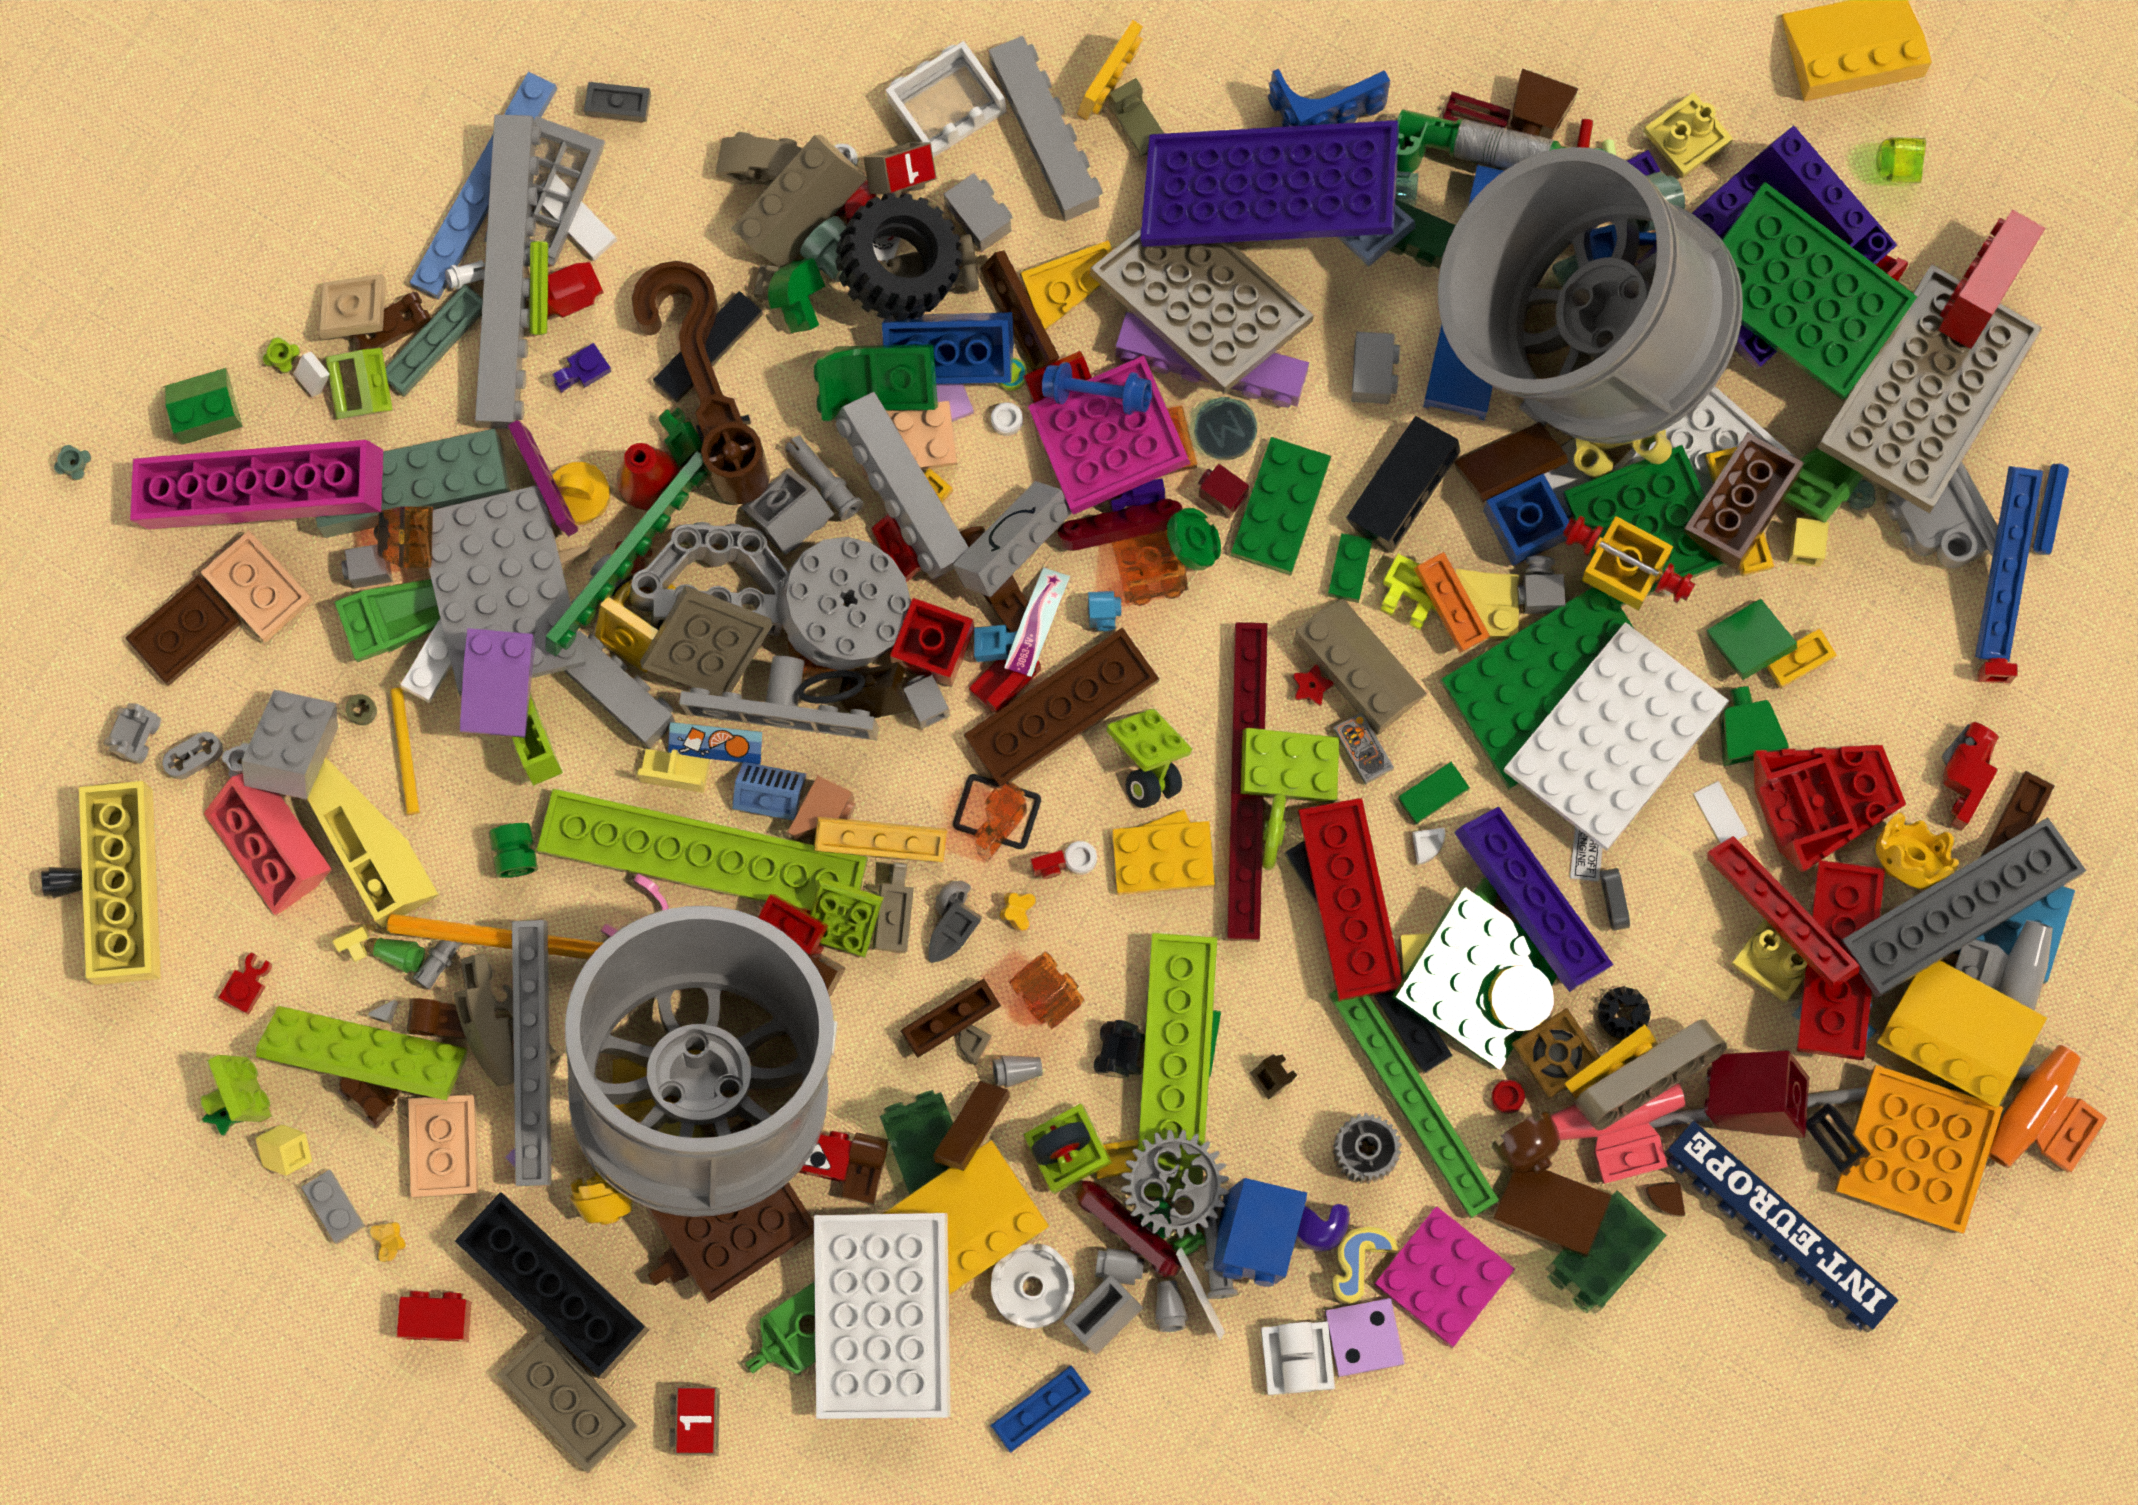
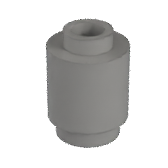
M1107 1248V1251L1098 1250L1095 1277L1103 1278V1281H1105L1112 1275L1121 1284L1135 1285V1279H1142L1144 1259H1138V1254L1133 1251Z

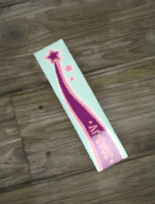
M1043 567L1004 668L1032 677L1054 615L1069 581V575Z

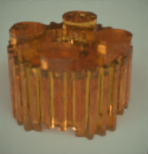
M1044 952L1018 972L1009 983L1016 994L1021 991L1023 992L1022 998L1029 1006L1028 1010L1041 1024L1047 1022V1026L1053 1029L1078 1009L1085 1000L1078 992L1077 988L1079 986L1067 972L1061 975L1056 969L1058 966L1056 961L1049 953Z

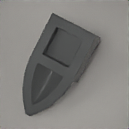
M955 899L937 923L931 936L929 961L931 963L942 961L956 953L980 923L982 916Z

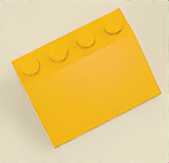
M1848 0L1784 13L1781 16L1804 101L1925 77L1932 63L1925 35L1908 0Z
M1940 960L1915 975L1882 1033L1878 1044L1998 1108L2048 1017Z
M992 1139L977 1149L964 1171L953 1167L948 1168L882 1213H947L949 1295L1049 1227L1046 1219Z

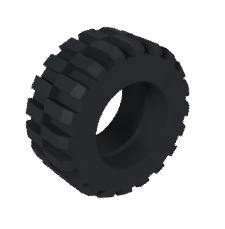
M887 193L882 196L881 200L879 197L868 200L865 206H860L854 213L837 243L836 253L838 256L835 263L836 269L842 271L839 276L842 286L849 287L848 295L853 301L858 299L863 303L862 309L870 312L871 309L878 312L877 317L887 319L889 315H893L895 321H905L908 315H910V318L915 319L921 317L925 311H932L943 300L959 275L962 252L958 250L961 246L959 235H953L952 233L955 226L950 219L945 221L942 217L944 212L936 206L933 209L927 205L929 201L922 197L914 200L912 199V194L901 193L900 197H896L895 193ZM882 236H895L908 241L921 255L924 264V274L914 278H904L890 273L878 261L873 248V240Z

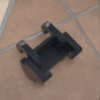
M1115 1020V1022L1107 1021V1023L1101 1026L1102 1051L1101 1055H1098L1094 1061V1070L1097 1074L1116 1078L1129 1077V1074L1141 1075L1142 1068L1136 1066L1140 1043H1145V1035L1137 1032V1025L1124 1020Z

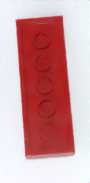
M1357 798L1298 810L1338 1002L1396 991L1402 981L1363 799Z
M1818 861L1812 917L1838 944L1842 939L1880 917L1885 869ZM1807 964L1797 1052L1864 1060L1872 991L1859 973L1835 989H1832Z

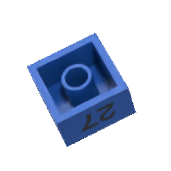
M1544 473L1486 500L1483 512L1512 566L1525 561L1529 556H1535L1567 540V537L1562 534L1569 523V519Z

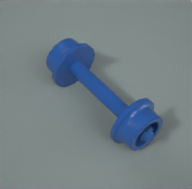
M1063 362L1060 365H1048L1042 379L1044 397L1055 399L1057 404L1062 405L1066 402L1070 391L1121 398L1123 399L1124 413L1132 415L1134 412H1146L1153 397L1151 380L1140 378L1138 373L1134 372L1129 374L1125 386L1074 379L1072 378L1070 363Z

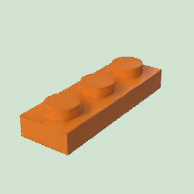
M1445 552L1414 568L1459 653L1490 637Z

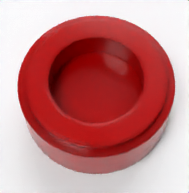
M1513 1080L1499 1082L1491 1093L1493 1106L1504 1114L1515 1113L1522 1107L1525 1100L1522 1086Z

